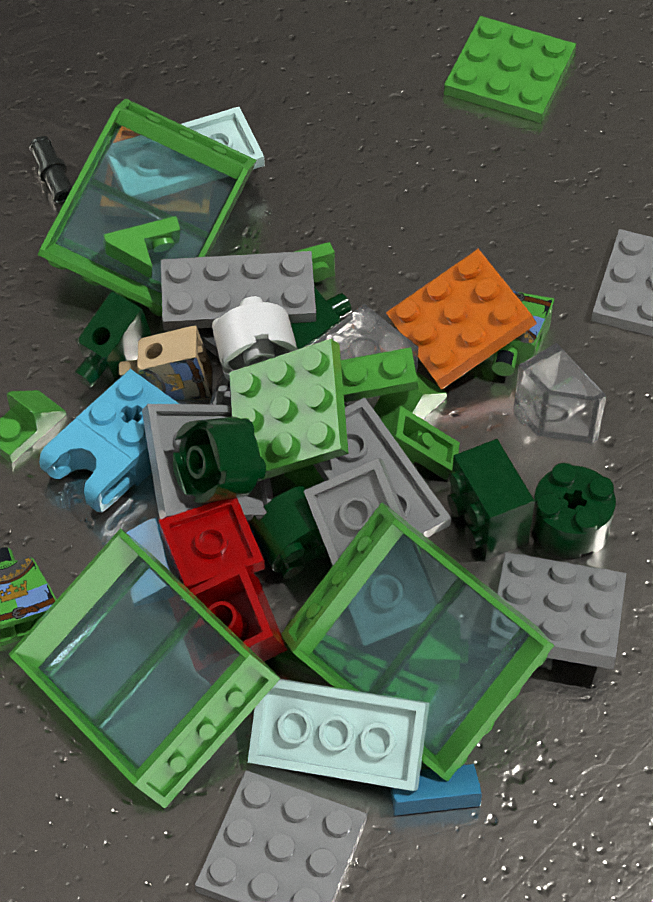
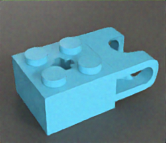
M129 369L43 448L40 454V468L54 479H62L75 470L87 469L92 471V475L85 482L84 486L85 501L95 511L103 512L134 484L138 486L152 473L142 409L147 404L179 403L135 371Z

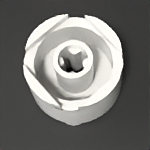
M257 296L243 299L238 307L233 308L212 322L213 335L225 378L229 381V372L297 350L286 310L277 304L263 302Z

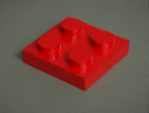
M237 497L215 501L158 520L160 531L180 581L189 590L243 563L253 573L265 569L264 559Z

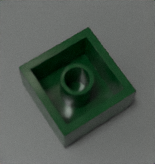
M494 439L455 454L453 456L452 473L449 474L451 491L450 495L447 496V501L452 514L455 517L460 516L466 526L465 533L470 545L474 549L479 548L486 561L528 544L535 500L499 440Z

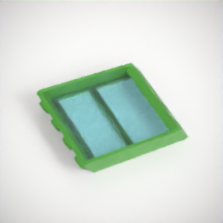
M124 99L113 110L41 245L38 255L47 259L48 263L53 267L73 271L81 275V278L87 283L107 287L128 301H136L147 306L153 314L162 317L161 259L209 257L257 160L139 104ZM174 216L177 217L180 226L179 243H175L174 247L163 252H154L153 249L148 250L153 267L152 278L144 276L105 254L103 234Z
M384 503L378 506L281 633L291 651L335 688L429 702L422 762L446 781H449L457 769L465 764L471 751L482 737L490 732L500 714L519 695L522 686L533 672L545 662L548 653L555 646L534 623Z
M121 528L9 653L10 657L122 774L135 787L163 808L170 804L280 680L279 676L155 556Z

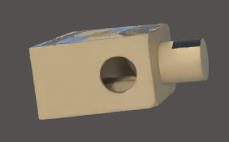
M196 325L141 338L138 342V359L119 363L120 378L129 369H132L173 400H206L212 398V365Z

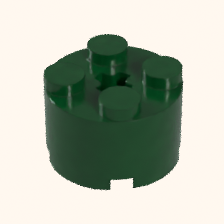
M225 417L189 421L177 432L175 440H181L179 452H173L175 477L185 495H193L196 498L195 502L205 503L245 497L251 493L257 481L265 477L266 464L260 456L258 443L254 435V425L249 419Z
M565 462L555 465L552 471L548 472L536 487L531 523L532 531L534 530L538 537V543L542 548L557 557L577 559L581 558V554L591 551L595 553L605 545L610 535L616 506L613 482L590 468L575 466Z
M304 486L292 488L273 498L263 506L267 513L259 521L254 515L249 522L259 549L273 571L280 573L284 579H290L298 575L304 569L303 564L316 557L319 561L330 558L304 493L306 489Z

